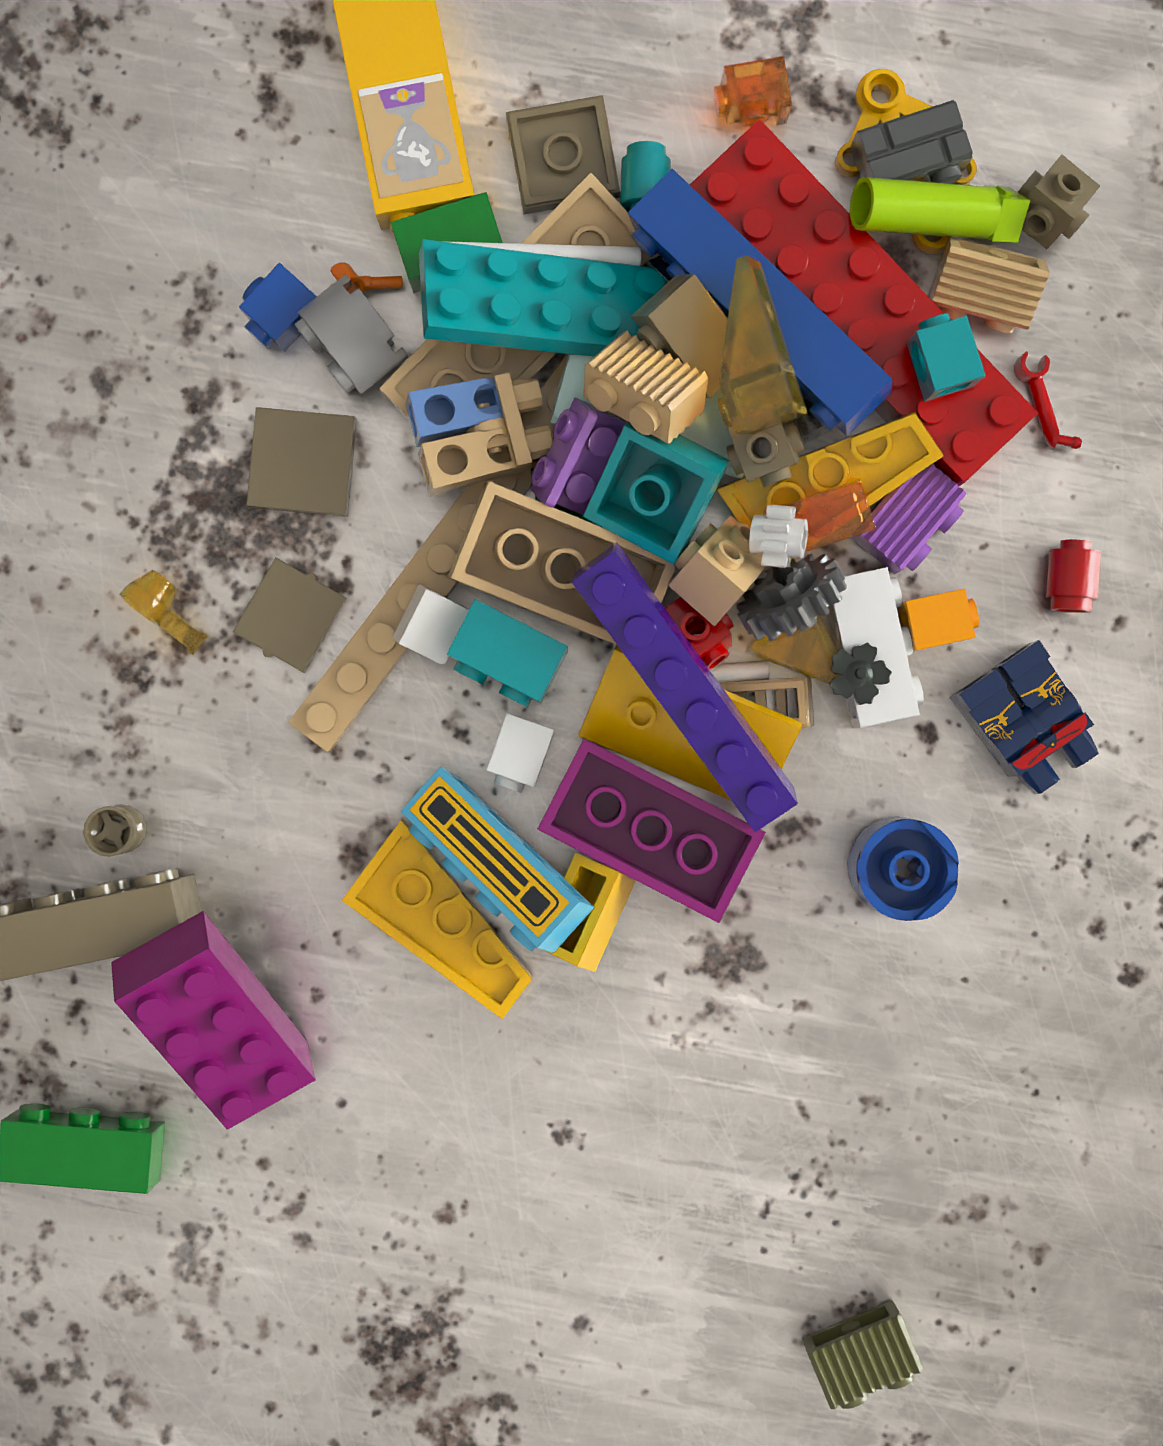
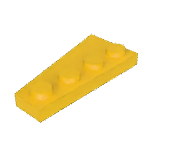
M913 412L799 456L801 463L789 467L792 477L763 487L760 479L747 482L746 477L720 486L716 490L738 522L745 523L750 527L754 515H766L767 505L796 507L795 518L807 519L808 522L807 549L943 457V453L916 413Z
M402 819L343 897L342 901L503 1019L530 983L533 976L427 847L422 845L409 832V825Z

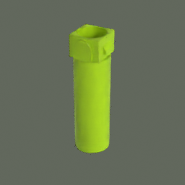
M862 177L857 181L851 195L850 218L854 228L861 231L977 239L988 238L992 242L1018 243L1030 200L1010 187L999 185L973 186Z

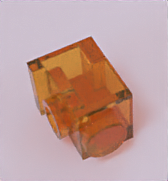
M784 56L724 66L721 83L718 86H714V102L717 116H725L726 124L740 122L742 126H752L759 119L764 123L771 116H775L776 125L786 124L792 108V101Z

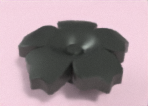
M867 642L861 646H854L851 650V655L847 651L839 649L835 655L831 656V671L834 674H842L832 679L829 683L834 695H841L847 699L853 694L858 705L872 703L873 698L879 694V690L874 684H888L892 673L886 667L883 660L874 662L877 655V647H873Z

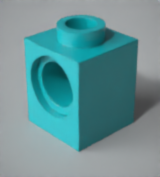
M941 314L926 319L918 324L919 330L906 343L924 402L974 387L986 376L967 316L950 320L948 314Z

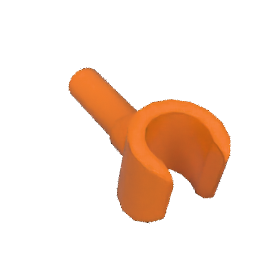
M345 262L337 263L330 269L336 280H339L345 274L351 279L352 287L347 290L349 294L357 288L363 293L364 291H371V289H399L403 287L402 276H358L350 264Z

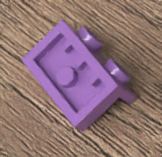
M574 397L569 410L565 409L557 419L554 428L555 439L547 456L541 457L534 468L532 492L546 506L554 508L558 504L584 515L624 425L628 421L608 411H599L591 404Z

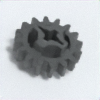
M808 554L798 562L793 558L791 559L790 567H770L765 571L767 573L765 578L754 581L756 586L751 590L745 591L742 595L745 600L737 604L736 607L739 611L737 615L748 634H753L756 640H760L767 635L769 641H773L783 632H786L788 637L792 636L796 629H800L803 632L817 623V616H827L830 613L827 607L842 600L839 593L847 589V585L844 582L845 577L835 559L829 560L827 554H822L816 559L812 554Z

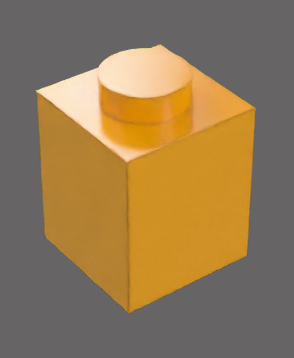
M965 588L902 602L901 607H897L901 627L907 626L910 632L913 652L976 638L974 628L979 626L978 610L975 601L972 598L967 599Z

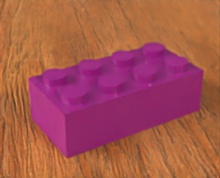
M583 739L537 830L717 923H720L766 833L761 829L754 832L747 822L586 739Z
M204 911L111 962L114 1002L227 1130L316 1081L307 1040Z

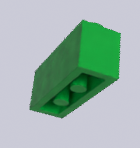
M24 1104L1 1120L0 1182L148 1194L160 1181L165 1122L151 1121L150 1115L147 1113L124 1112L119 1114V1118L100 1116V1110L94 1108H74L69 1110V1114L50 1112L51 1107L45 1104Z

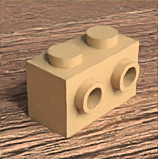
M732 516L718 529L710 523L697 539L685 549L674 564L681 571L668 585L714 626L766 567L761 565L763 554L750 553V526L738 522Z

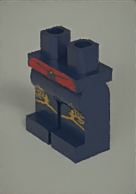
M1040 640L1026 644L991 668V671L985 672L949 697L991 754L1000 763L999 765L1007 777L1017 776L1033 794L1043 793L1060 780L1046 760L1048 756L1058 749L1071 768H1077L1099 754L1091 735L1087 731V729L1094 725L1086 712L1083 713L1077 699L1064 685L1049 662L1048 658L1050 655Z

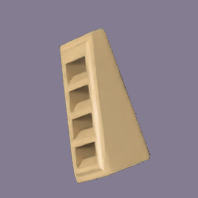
M811 676L719 683L724 690L734 692L745 699L746 691H754L755 703L766 708V690L775 689L776 712L788 716L787 688H795L797 717L790 718L802 722L801 728L814 726Z

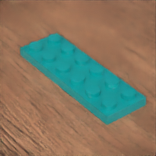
M426 239L422 240L419 250L424 339L594 357L625 331H628L631 337L637 336L636 332L640 328L631 318V315L668 283L655 268Z

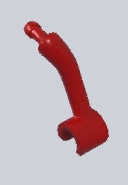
M1026 351L1016 360L1014 373L1020 381L1028 383L1046 442L1051 448H1055L1057 444L1069 446L1073 449L1080 448L1082 444L1080 437L1059 434L1056 417L1042 378L1049 370V357L1044 355L1039 361L1037 373H1033L1026 366V359L1028 357V352Z

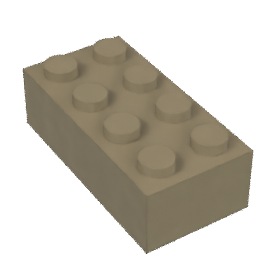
M172 868L134 878L135 886L130 887L129 878H124L84 888V897H81L80 888L35 898L33 899L34 907H32L31 898L0 904V981L111 959L127 954L202 912L195 875L190 874L179 877L178 869Z

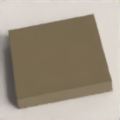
M603 95L506 112L523 215L555 209L590 173L599 180L614 198H620V188Z
M256 407L246 506L255 509L348 517L356 417Z

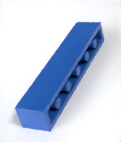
M671 169L628 212L635 230L631 237L642 251L651 258L658 253L669 264L666 271L671 278L676 275L695 274L732 326L741 334V338L754 354V359L759 361L764 356L777 369L773 373L775 379L791 395L795 396L800 391L813 404L809 409L812 415L827 430L832 431L837 427L847 437L892 393V378L675 170Z

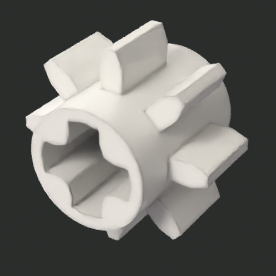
M767 505L766 515L753 516L750 527L749 549L750 553L763 554L762 566L786 568L790 567L791 557L803 558L807 544L808 522L807 519L795 518L796 507Z

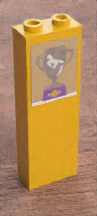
M332 0L375 215L381 230L390 229L393 232L390 223L392 221L474 196L435 0Z

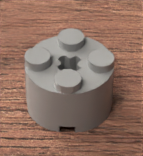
M345 274L297 312L301 319L294 325L315 353L324 348L332 358L333 362L327 365V367L344 391L348 394L355 388L362 394L406 360L408 355L403 347L395 353L393 352L391 346L394 344L392 338L395 335L359 288L349 294L347 290L352 287L351 279Z

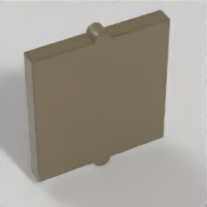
M275 557L235 626L233 633L263 649L265 657L271 658L275 656L305 673L347 598L318 582L316 574L310 572L306 575Z

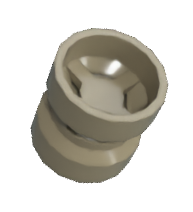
M119 804L102 807L91 813L84 823L83 835L86 844L93 852L100 856L112 857L134 851L139 847L146 837L147 826L144 817L137 809L130 805Z

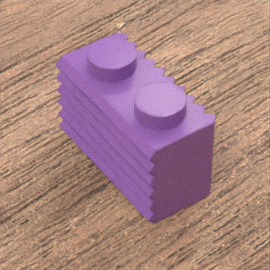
M931 464L882 497L850 537L885 567H888L893 574L902 571L905 567L914 571L932 550L926 544L927 540L937 529L943 533L947 532L962 515L964 510L958 504L967 493L957 483L951 481L949 476L943 474L940 469Z

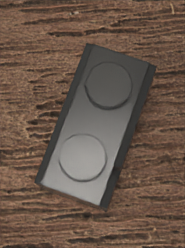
M954 100L859 130L851 144V152L857 171L860 172V179L862 177L952 184L962 177L961 172L965 170L973 158V151L966 130L963 129V121L957 103Z

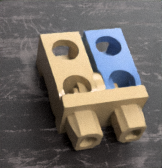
M510 373L496 375L494 378H483L408 392L405 405L416 447H420L418 455L429 497L448 493L452 489L526 472L532 462L539 461L541 457L547 456L553 444L552 433L548 425L524 430L520 416L521 413L539 410L543 406L542 394L537 379H518L512 381Z

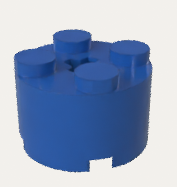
M907 817L884 818L865 828L851 848L847 860V868L855 892L865 904L889 918L903 921L928 919L943 910L956 893L958 885V853L951 840L940 829L931 824ZM900 858L907 861L911 860L906 866L910 872L907 878L895 875L898 871L896 862Z

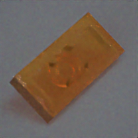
M861 479L781 505L796 507L795 518L807 519L808 534L805 552L876 530Z

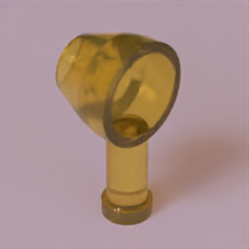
M154 570L147 572L130 582L120 592L119 596L127 604L188 648L187 651L190 654L194 655L208 638V635L203 631L200 633L170 610L177 588Z

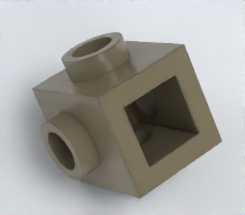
M1061 154L1044 176L1035 170L1019 189L1018 193L1030 200L1022 230L1045 249H1048L1061 234L1070 239L1089 217V214L1083 210V207L1099 189L1100 185Z
M773 404L726 423L733 442L732 445L726 447L736 475L744 473L747 482L760 479L763 487L792 477L789 467L801 463L797 452L804 450L805 447L796 422L793 420L786 423L780 405ZM764 439H768L772 445L771 453L766 458L762 456L759 450L760 444Z

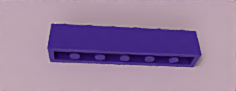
M616 542L576 571L571 581L753 831L757 832L796 806L798 802L792 783L619 544Z

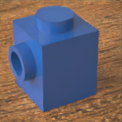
M279 262L265 278L258 277L245 290L242 297L244 301L239 306L249 320L244 328L266 348L273 341L281 350L286 352L301 335L294 325L301 319L297 312L317 296Z

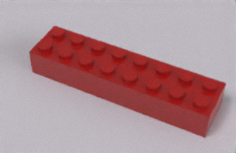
M760 119L689 184L892 378V393L875 409V412L886 423L915 412L943 453V457L933 464L943 474L949 476L951 481L957 483L958 486L964 484L1038 414L1032 405L979 350L978 353L986 375L974 387L924 402L906 343L919 330L918 324L920 322L944 313L867 231L854 228L850 213Z

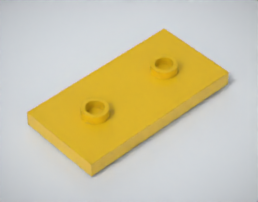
M616 645L578 736L731 800L619 646ZM724 690L782 769L801 730L802 722Z

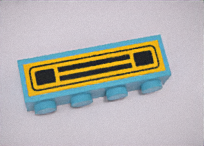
M440 766L400 811L413 823L408 829L409 832L428 849H432L435 845L446 856L441 862L446 870L463 883L469 879L480 890L475 896L479 903L497 917L503 913L514 924L510 929V933L528 950L533 951L537 947L554 953L594 909L590 902L458 775Z

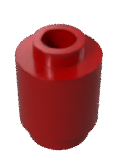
M1061 540L1060 548L1049 550L1046 598L1051 599V611L1066 613L1092 612V601L1098 600L1101 552L1091 550V541Z

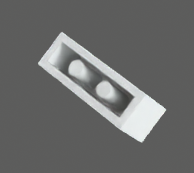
M888 567L844 576L847 589L839 593L842 600L827 607L830 611L828 619L836 653L839 649H843L851 655V650L854 646H861L868 642L871 646L877 647V655L874 662L883 660L886 667L892 671L888 684H874L878 688L879 694L873 698L871 704L858 705L853 694L846 699L852 728H863L919 716L918 705L924 702L923 690L919 677L917 675L911 676L907 656L913 654V645L907 626L901 627L896 607L902 606V594L897 578H890Z

